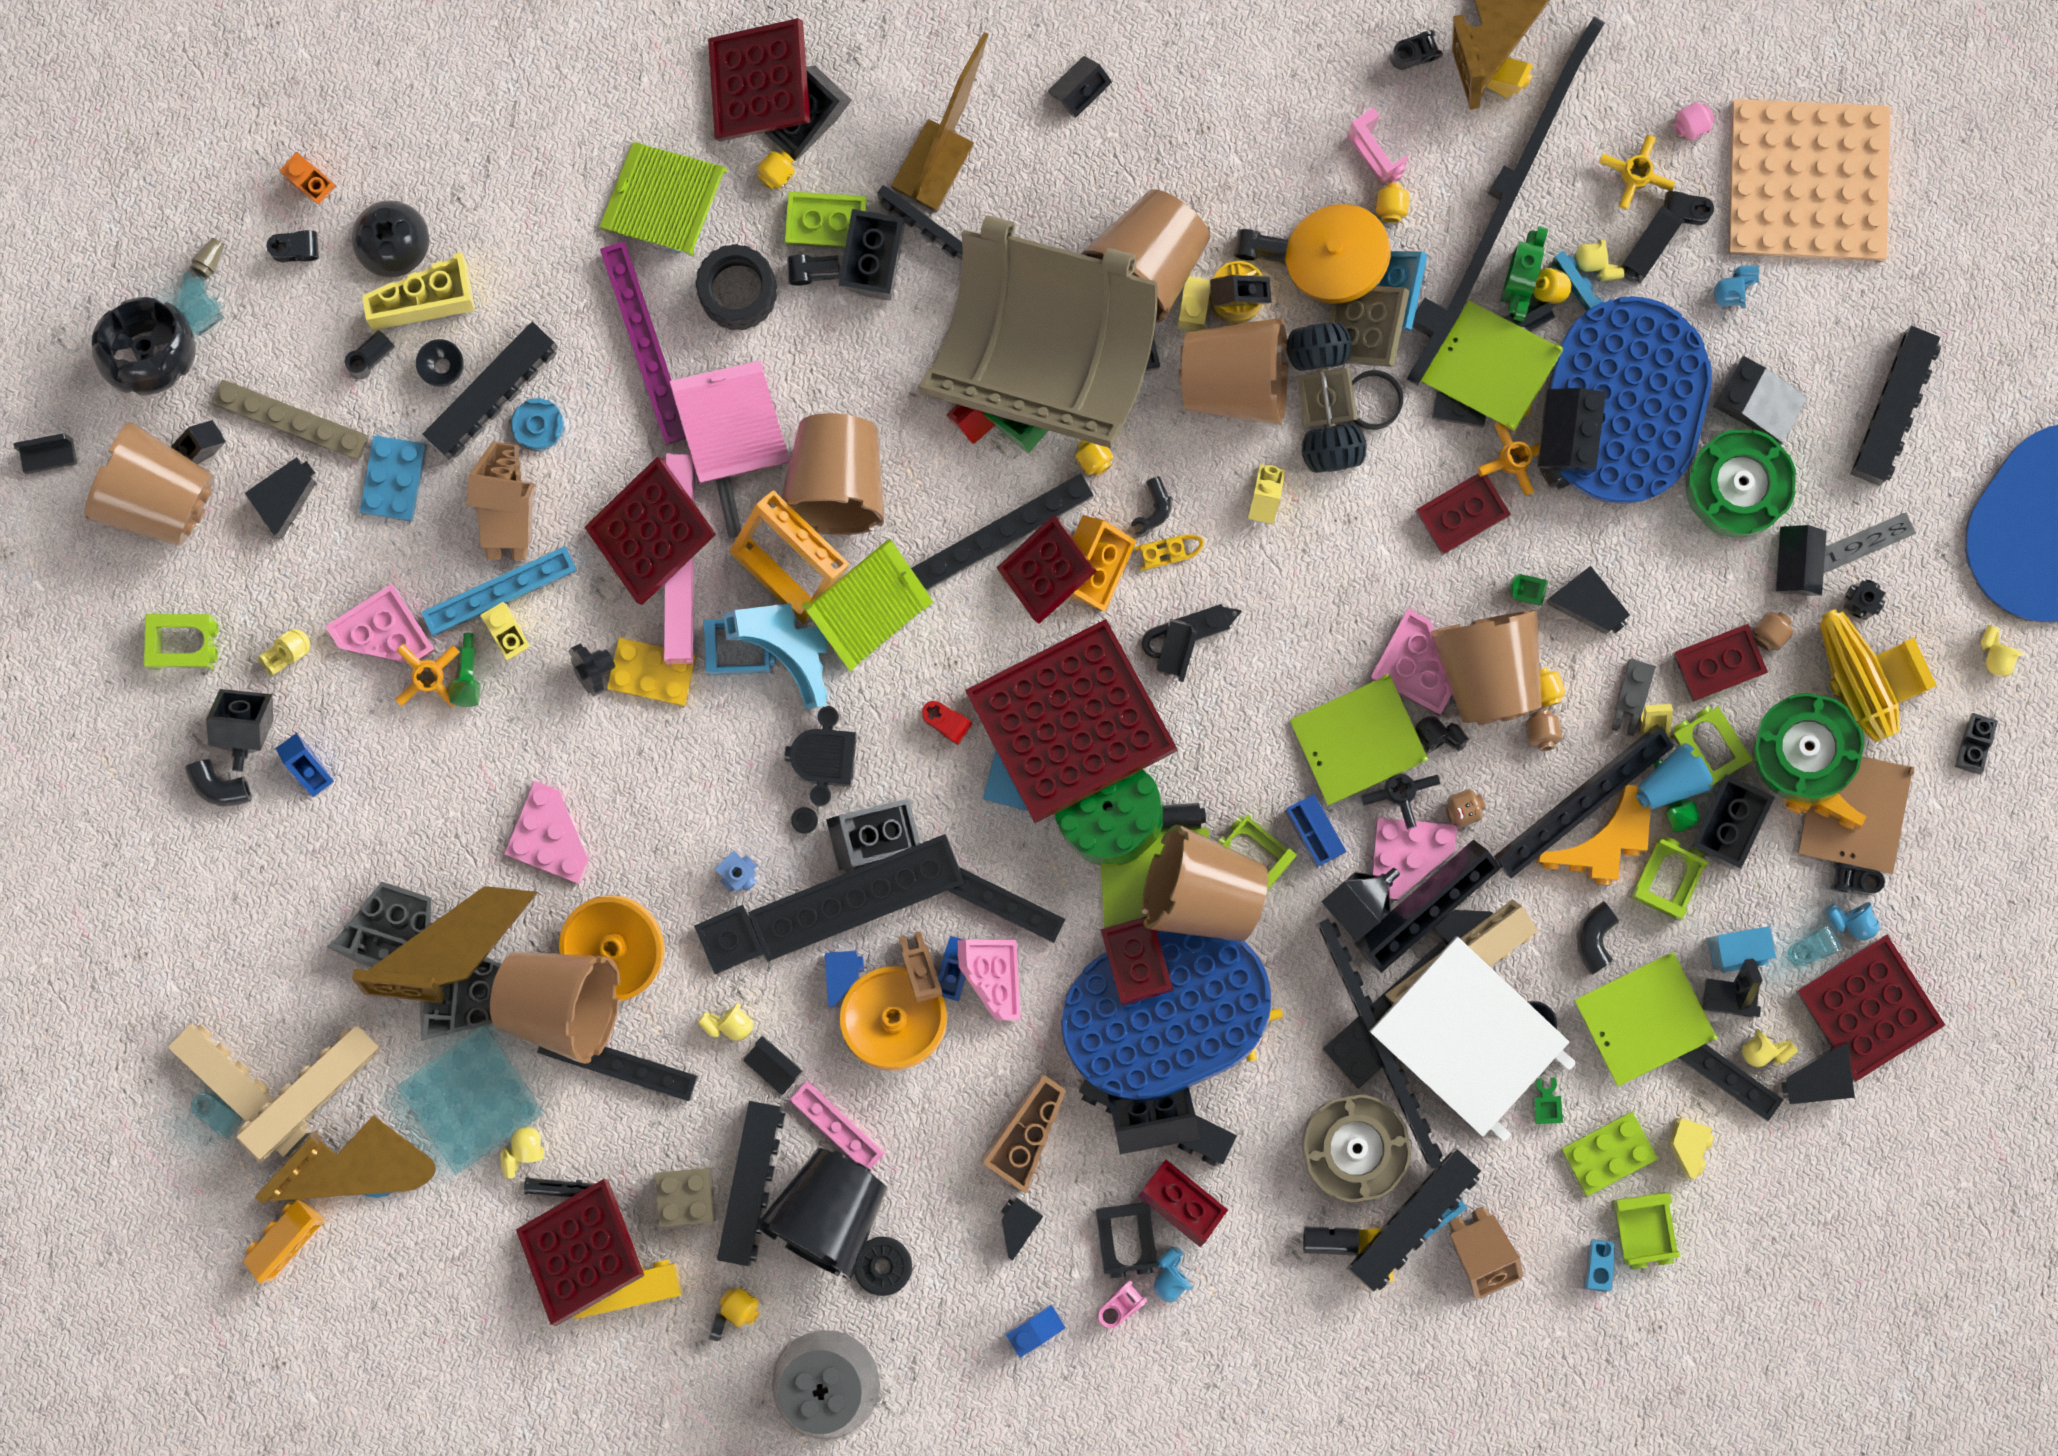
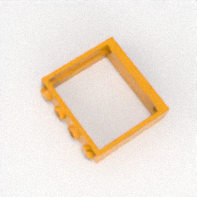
M774 490L755 505L729 550L782 604L791 603L795 617L803 624L810 620L811 617L803 609L802 604L806 601L811 604L841 579L850 565ZM772 502L776 505L773 509L770 507ZM762 519L824 578L812 597L751 539ZM746 544H748L751 547L750 550L747 547H745ZM835 562L840 568L834 569L831 565Z

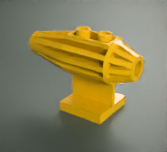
M1834 609L1823 614V620L1819 622L1831 672L1830 678L1832 681L1829 682L1833 694L1835 696L1839 695L1842 703L1850 710L1849 712L1855 718L1858 725H1860L1862 731L1875 743L1899 733V703L1923 694L1937 686L1915 638L1913 637L1898 646L1875 655L1844 612L1838 613Z

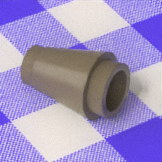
M211 238L191 260V270L204 278H209L211 274L213 275L225 247L224 244L215 238Z

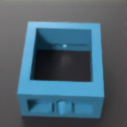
M724 619L704 620L705 664L708 676L771 673V666H776V657L763 649L762 665L718 667L717 629H725Z

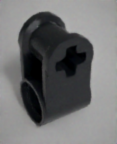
M1424 31L1416 36L1397 42L1390 56L1391 64L1396 69L1405 70L1420 64L1430 63L1442 57V50L1438 49L1434 39L1435 31ZM1398 51H1406L1410 58L1402 59L1399 57Z
M1678 191L1665 192L1663 207L1684 220L1683 223L1702 226L1713 215L1714 204L1709 198L1688 195ZM1698 207H1703V212H1705L1703 216L1699 215Z
M313 230L275 234L268 239L266 244L267 251L271 254L272 258L280 263L306 262L319 259L317 232ZM279 244H283L284 247L278 253L276 249H279Z
M1834 863L1833 867L1836 871L1834 884L1830 886V890L1872 895L1880 892L1885 885L1883 874L1877 870L1845 863ZM1867 875L1873 876L1876 880L1877 885L1872 890L1865 885L1864 880Z

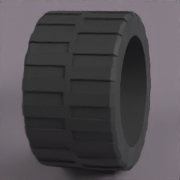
M725 245L717 250H713L707 258H704L702 265L697 271V295L704 311L712 321L730 330H746L747 328L759 325L772 312L774 303L777 300V284L769 262L760 252L746 245ZM732 266L749 267L758 274L761 280V292L758 298L751 305L742 309H727L720 306L712 292V285L718 274Z

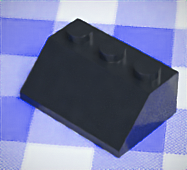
M852 209L839 287L865 297L892 300L905 228L904 218Z
M1584 388L1547 389L1538 468L1590 475L1596 471L1606 392Z
M1726 774L1692 847L1711 860L1739 872L1775 797Z
M1189 1087L1163 1098L1144 1101L1121 1099L1108 1094L1120 1155L1199 1139L1197 1120Z

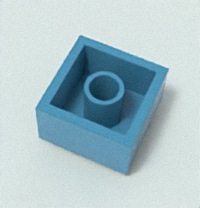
M1770 926L1707 938L1713 969L1721 968L1722 973L1740 970L1746 959L1754 958L1757 967L1769 965L1768 959L1776 958Z

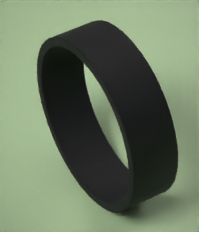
M1369 370L1356 376L1352 380V385L1368 376L1381 377L1395 387L1399 397V407L1396 414L1384 423L1370 424L1360 420L1358 417L1357 420H1352L1362 428L1378 430L1389 426L1395 421L1402 409L1404 397L1400 384L1393 376L1383 371Z

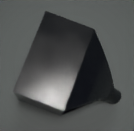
M219 689L206 718L208 745L232 752L231 757H234L232 771L243 772L244 759L248 758V754L261 751L274 721L272 694Z
M1392 868L1386 874L1382 873L1380 876L1355 871L1321 902L1352 938L1358 942L1391 912L1390 887L1393 885V881L1400 876V873L1396 868Z

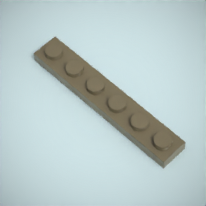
M223 379L212 402L215 406L358 461L369 438L366 434Z

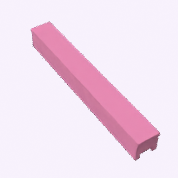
M666 453L667 466L695 504V468L691 455H671ZM694 557L665 583L664 660L667 665L693 664Z

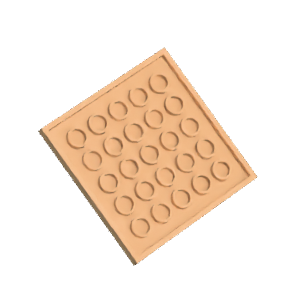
M1734 99L1732 102L1728 254L1885 261L1887 259L1890 106Z

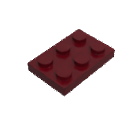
M1478 473L1416 509L1417 515L1442 556L1511 515L1488 475L1480 477Z
M1749 624L1673 653L1693 702L1768 673Z
M1147 916L1100 929L1122 1006L1173 992L1157 931L1148 929L1143 924Z
M1167 1159L1159 1166L1138 1195L1139 1198L1200 1248L1228 1211L1227 1208Z

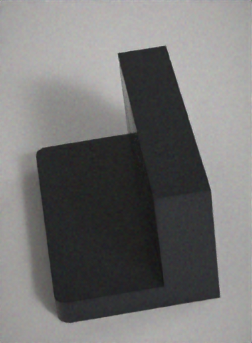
M1083 56L1048 92L1051 96L1060 100L1070 115L1076 118L1112 81L1099 63Z
M65 433L13 443L14 449L20 452L22 470L25 474L77 464L73 438Z
M1170 618L1156 666L1157 671L1177 675L1178 681L1184 682L1197 637L1195 624Z
M1716 979L1705 980L1703 1010L1753 1018L1760 1017L1761 1006H1757L1759 990L1750 1008L1740 1010L1732 989L1734 982Z
M764 1036L759 1038L754 1048L743 1060L780 1094H784L804 1072Z

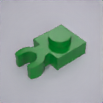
M1555 1077L1550 1078L1551 1084L1547 1089L1542 1087L1541 1078H1536L1535 1086L1540 1092L1541 1097L1533 1098L1535 1124L1563 1123L1561 1096H1553V1091L1557 1087Z

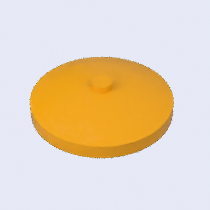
M1349 204L1326 206L1308 215L1294 229L1287 245V269L1296 287L1309 298L1329 304L1350 302L1370 292L1383 278L1390 262V241L1383 224L1368 210Z
M602 895L585 901L568 916L560 933V954L604 956L611 958L616 963L620 975V984L616 985L615 997L620 998V1001L633 998L647 989L657 978L664 961V940L658 923L646 908L627 897Z
M903 966L882 967L862 976L847 992L840 1011L842 1035L851 1052L863 1063L888 1071L907 1069L926 1060L938 1048L947 1026V1009L943 996L916 1003L906 968Z

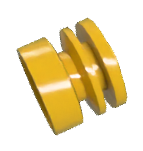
M1234 261L1219 268L1213 279L1229 275H1263L1258 268L1248 262ZM1210 290L1209 301L1211 309L1218 318L1226 323H1247L1255 318L1262 308V304L1234 307L1212 306Z

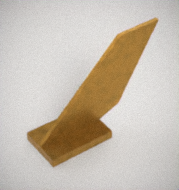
M986 32L983 33L958 78L941 124L939 125L930 119L927 120L891 185V188L935 212H938L974 146V142L953 131L965 109L989 34Z
M484 886L370 969H354L352 980L364 995L443 1003L444 992L440 986L468 979L538 893Z

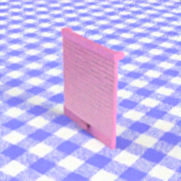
M761 361L669 382L697 475L698 485L756 470L789 464L790 458Z

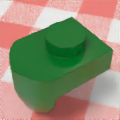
M1517 574L1509 581L1508 591L1514 600L1542 606L1548 580Z

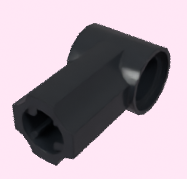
M1239 229L1234 257L1248 261L1263 259L1284 263L1288 239L1264 236L1260 232L1251 229Z
M801 254L787 257L790 285L802 286L811 284L812 281L840 278L838 255L810 257L809 255Z
M1537 301L1528 306L1524 322L1514 320V314L1512 313L1504 317V319L1531 333L1555 318L1550 304L1542 301Z
M378 330L357 350L351 351L346 355L345 366L353 378L364 379L369 376L371 369L389 354L395 346L383 332ZM363 360L365 362L361 369H352V364L355 361Z

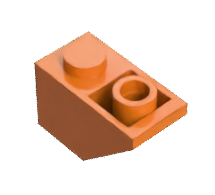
M295 152L279 170L287 181L318 205L336 187L330 179L298 152Z

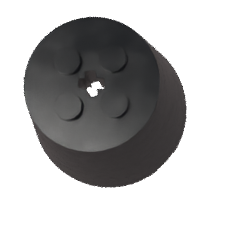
M818 1147L756 1226L772 1240H776L778 1236L787 1242L785 1248L835 1276H839L842 1272V1277L850 1281L885 1196L887 1186L870 1173L871 1170L863 1164L850 1162L847 1160V1156L836 1150L831 1152Z

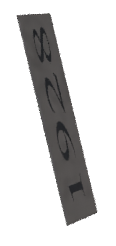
M1907 512L1826 546L1824 573L1916 534Z

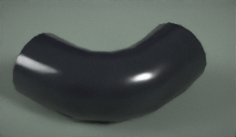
M210 759L197 761L185 766L188 779L195 792L208 803L227 807L252 801L250 787L244 776L232 780H222L216 776Z
M1605 901L1595 906L1582 919L1577 932V950L1591 975L1614 960L1606 950L1603 938L1609 929L1619 923V920Z

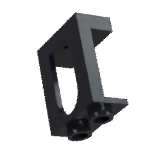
M1142 1202L1096 1209L1104 1274H1110V1278L1125 1277L1126 1271L1133 1270L1137 1271V1275L1153 1273L1152 1268L1158 1267L1151 1211L1147 1203ZM1137 1215L1142 1250L1141 1257L1133 1265H1124L1117 1260L1115 1255L1111 1218Z

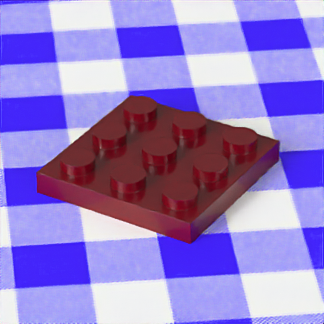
M1055 515L996 567L1032 619L1038 624L1097 572L1066 527Z

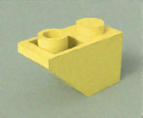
M1260 464L1248 519L1274 524L1281 497L1285 469H1280L1273 465Z
M504 602L481 614L482 619L507 661L530 648L521 627L508 605Z
M1676 1118L1669 1145L1685 1176L1690 1179H1696L1697 1175H1702L1706 1161L1703 1160L1705 1149L1709 1150L1713 1142L1714 1135L1710 1134L1712 1128L1684 1118Z

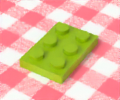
M788 191L785 245L845 248L852 209L866 211L867 196Z
M1633 1111L1561 1148L1587 1197L1658 1160Z

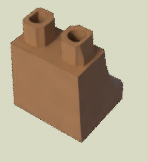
M522 482L519 514L493 509L487 511L477 510L481 548H485L487 560L501 559L502 548H511L513 560L526 559L532 536L534 483Z
M1483 1206L1471 1213L1475 1223L1469 1226H1465L1462 1218L1449 1221L1452 1244L1473 1295L1478 1299L1518 1282L1523 1277L1519 1255L1494 1214L1490 1215Z

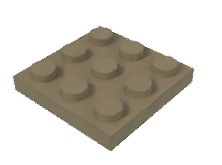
M1375 286L1370 292L1358 299L1332 305L1329 323H1341L1351 338V353L1345 364L1394 367L1409 296L1408 289L1404 287Z

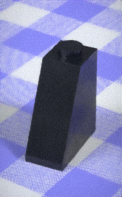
M1661 206L1621 265L1624 269V277L1631 282L1637 281L1641 284L1684 220Z
M297 457L245 492V495L272 534L279 540L285 536L317 483L312 477L316 474L308 461L303 463Z
M1591 566L1546 600L1549 606L1605 635L1611 630L1615 634L1627 625L1625 619L1630 616Z
M1848 1041L1839 1043L1786 1074V1082H1781L1783 1098L1789 1097V1104L1855 1098Z

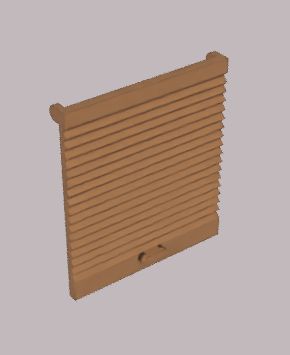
M1862 757L1856 776L1839 794L1855 810L1867 816L1864 823L1859 829L1855 827L1853 830L1847 829L1838 823L1839 819L1831 815L1829 818L1815 812V807L1811 805L1805 815L1798 855L1836 863L1851 864L1892 875L1914 767Z

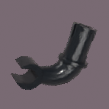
M1160 476L1151 478L1146 482L1154 500L1153 507L1155 511L1146 519L1137 517L1132 521V527L1137 524L1144 526L1141 531L1135 533L1137 537L1146 536L1150 529L1164 523L1170 515L1173 498L1168 495Z

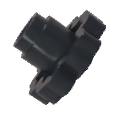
M581 643L571 647L569 653L572 658L570 660L575 675L582 686L593 697L604 691L602 677L610 674L611 670L615 669V663L609 651L605 649L590 653Z

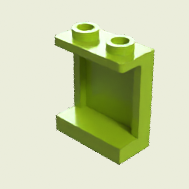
M1670 1192L1613 1200L1623 1263L1631 1265L1632 1269L1648 1267L1647 1262L1658 1261V1265L1675 1263L1674 1258L1681 1257L1680 1251L1677 1250L1673 1228Z

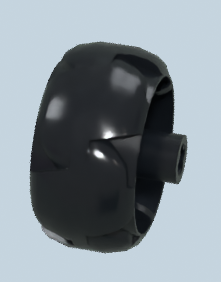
M139 297L121 302L118 307L109 310L99 319L92 333V356L101 376L112 387L124 393L135 392L139 395H152L163 392L172 387L182 375L186 376L195 359L196 343L187 318L173 304L169 302L163 304L155 298ZM151 332L150 336H141L135 340L131 339L136 335ZM169 343L162 351H159L156 346ZM132 348L137 361L118 360L114 356L118 350Z

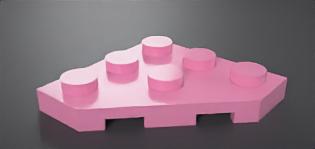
M390 584L325 626L341 650L403 663L407 662L396 652L403 643L419 660L436 651L393 584Z
M1407 609L1370 679L1376 681L1389 673L1399 695L1440 716L1452 695V691L1431 635V631L1434 628L1431 620Z
M534 781L504 855L580 884L589 858L565 805L563 796L559 790Z
M1377 818L1372 875L1380 876L1382 873L1386 874L1392 868H1396L1400 873V876L1393 881V885L1390 887V899H1399L1455 852L1457 825L1416 821L1417 827L1407 829L1404 820Z
M958 940L959 968L995 1021L1021 1020L1017 940Z

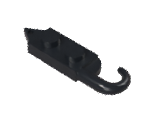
M1222 604L1175 620L1195 624L1197 629L1195 641L1230 630V625L1242 613V610L1223 607ZM1232 612H1236L1237 615L1233 616ZM1168 623L1149 629L1142 637V649L1149 657L1159 658L1160 653L1151 650L1150 642L1152 639L1166 634Z

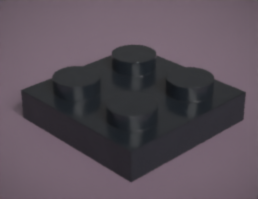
M744 905L694 925L715 975L764 954Z

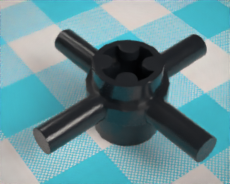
M1400 773L1389 778L1383 790L1361 795L1362 804L1365 806L1387 799L1391 804L1400 806L1406 828H1415L1417 825L1410 803L1415 798L1416 791L1440 785L1439 776L1436 774L1414 781L1408 775ZM1401 783L1406 785V795L1401 797L1399 792H1393V788Z

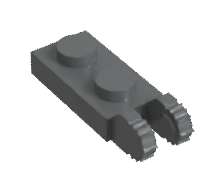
M1629 659L1614 709L1616 713L1611 727L1612 730L1618 731L1624 712L1632 715L1627 733L1631 736L1634 735L1639 717L1643 713L1656 666Z

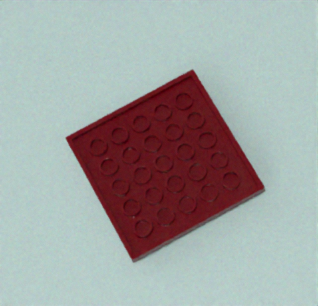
M1107 619L965 690L1034 823L1178 751Z

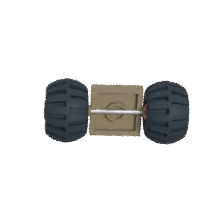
M1339 322L1296 328L1290 332L1287 339L1286 353L1290 363L1296 370L1318 369L1316 373L1297 376L1305 428L1319 425L1328 427L1308 431L1302 441L1301 453L1304 462L1315 473L1339 471L1360 466L1365 459L1367 450L1365 437L1358 426L1354 424L1336 426L1338 422L1357 420L1350 367L1329 371L1326 368L1345 364L1351 353L1352 343L1350 335Z

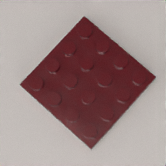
M796 18L708 38L715 140L725 141L810 123L803 20Z
M656 457L584 527L635 602L643 605L716 536L712 527L665 461L660 457Z
M1888 934L1796 990L1832 1048L1841 1042L1848 1041L1854 1082H1857L1946 1026Z
M600 1180L516 1229L550 1325L557 1326L645 1276L609 1180Z

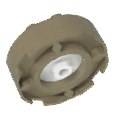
M1359 1094L1331 1099L1320 1106L1310 1117L1302 1136L1303 1156L1309 1177L1323 1192L1339 1200L1355 1203L1381 1198L1396 1187L1409 1167L1411 1148L1406 1124L1392 1107L1372 1096ZM1357 1143L1360 1146V1150L1354 1153L1352 1147Z

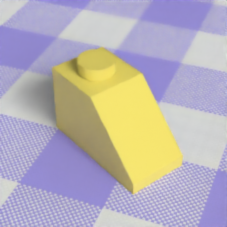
M1190 276L1184 285L1177 328L1190 330L1204 329L1211 287L1209 279Z

